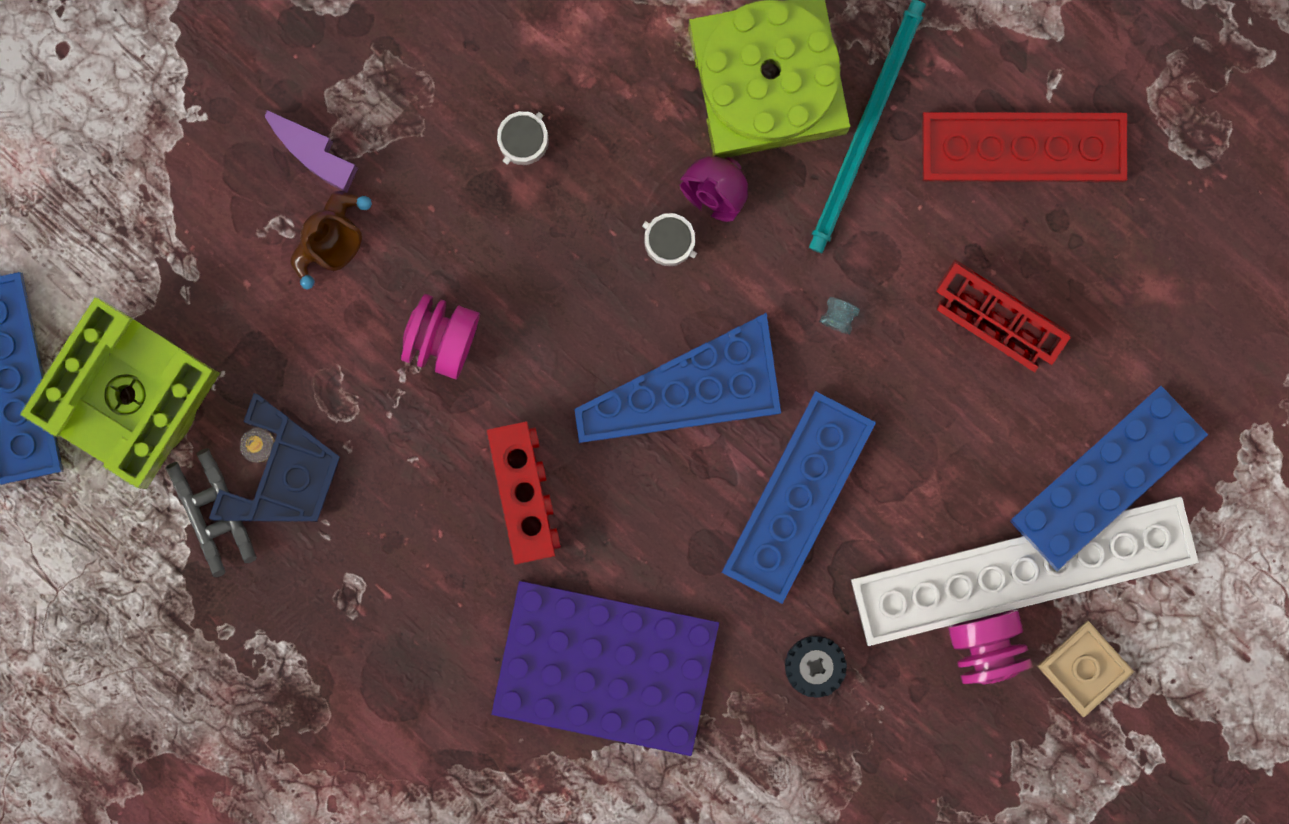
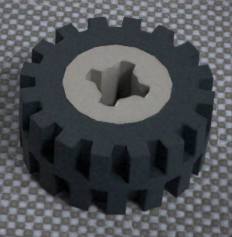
M822 636L805 637L797 641L787 653L785 659L787 679L795 690L805 696L815 698L828 696L841 686L846 676L847 663L840 647L828 638Z

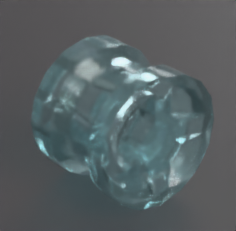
M829 297L827 301L828 310L826 314L821 315L819 323L838 332L850 335L853 329L851 326L852 320L859 315L860 309L845 301Z

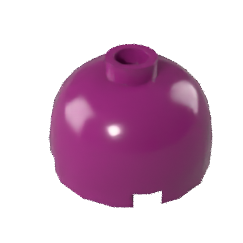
M706 156L700 158L687 169L680 179L683 180L679 185L680 190L685 197L699 210L702 208V203L712 209L714 212L711 217L717 220L733 221L748 198L749 188L746 177L741 171L740 164L730 157Z

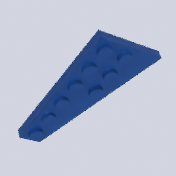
M767 313L574 409L579 443L781 414Z

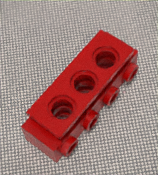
M956 259L937 286L936 292L947 298L946 303L940 300L937 305V311L1033 372H1036L1039 367L1036 361L1038 357L1053 365L1071 338L1069 331ZM955 299L977 313L978 316L974 317L970 313L963 312L958 308L959 306L952 303ZM982 318L1007 332L1004 336L1000 332H995L987 327V324L981 321ZM1013 336L1034 349V354L1026 349L1023 350L1010 338Z
M526 421L488 429L487 435L514 565L556 556L555 549L561 548L557 528H550L548 515H553L554 512L550 494L544 495L541 482L547 481L543 461H536L534 448L540 447L536 427L529 429V424ZM515 450H523L527 455V463L520 469L513 468L509 463V456ZM522 483H529L534 488V496L528 502H521L516 496V489ZM535 516L541 522V530L535 536L527 535L523 530V522L527 517Z

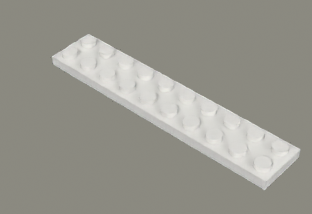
M1176 497L1125 510L1058 572L1022 536L851 579L867 646L1196 564L1199 561L1182 497Z

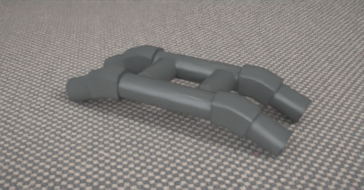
M205 448L196 455L212 487L193 495V491L178 462L167 465L165 469L179 499H181L213 577H220L226 571L213 538L232 531L244 563H251L257 557L242 521H217L209 526L206 525L199 507L215 501L219 489L230 492L209 448Z

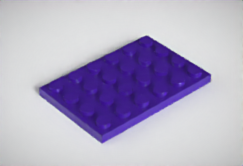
M519 581L491 715L692 756L719 622Z

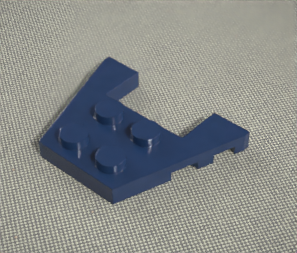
M254 393L244 423L277 434L253 501L219 489L209 519L213 521L318 522L340 457L290 420L281 411L273 407L260 395Z

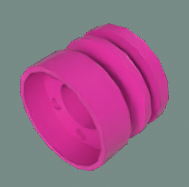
M424 294L418 306L412 311L403 336L401 360L411 363L416 351L419 350L417 366L423 368L431 355L436 356L435 372L457 380L468 356L480 313L458 305L451 318L445 317L446 301L440 299L433 313L430 312L433 296Z
M1010 610L948 627L953 649H970L971 655L957 661L958 667L974 665L975 669L960 675L962 684L995 683L1013 678L1021 671L1032 667L1030 658L1014 659V655L1028 651L1027 645H1011L1010 638L1023 632L1018 610Z

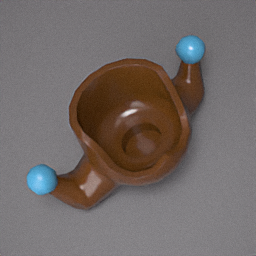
M335 191L327 201L324 210L312 214L304 222L300 232L301 242L290 260L291 266L301 279L300 285L304 289H311L315 284L314 279L309 276L308 266L311 262H316L327 270L336 271L342 269L355 257L362 242V233L357 226L345 217L346 209L353 206H358L361 210H368L372 205L369 197H357L346 192Z

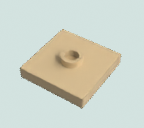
M1089 621L1081 625L1037 665L1041 672L1082 717L1089 714L1134 673L1132 668Z

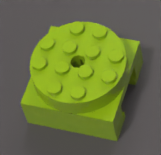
M825 0L757 1L742 6L735 11L689 19V35L695 65L699 70L708 115L706 121L713 156L732 157L847 134L850 129V123L840 78V61L837 47L832 38ZM767 61H769V64L776 65L780 70V75L777 78L767 79L762 75L761 67L766 65Z
M94 297L20 415L53 436H61L104 463V468L134 487L147 489L171 450L178 445L189 431L197 409L220 373L111 304ZM127 386H132L135 390V400L137 402L133 401L131 404L125 405L120 398L121 391Z

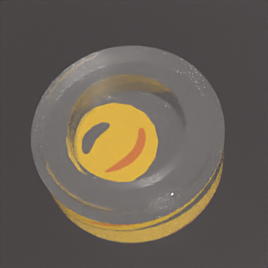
M251 429L242 436L240 451L251 462H265L270 456L275 441L269 432L262 429Z

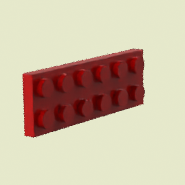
M924 112L922 114L923 182H1126L1127 113Z

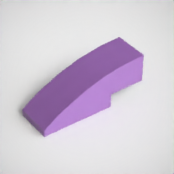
M267 110L265 114L266 120L287 149L311 172L328 184L347 193L358 168L354 164L328 153L333 144L330 138Z

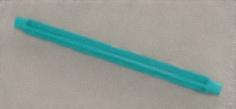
M911 0L908 10H905L903 13L904 17L816 229L812 231L811 235H813L809 249L823 253L827 242H830L832 239L830 236L917 27L923 20L922 13L926 4L919 0Z

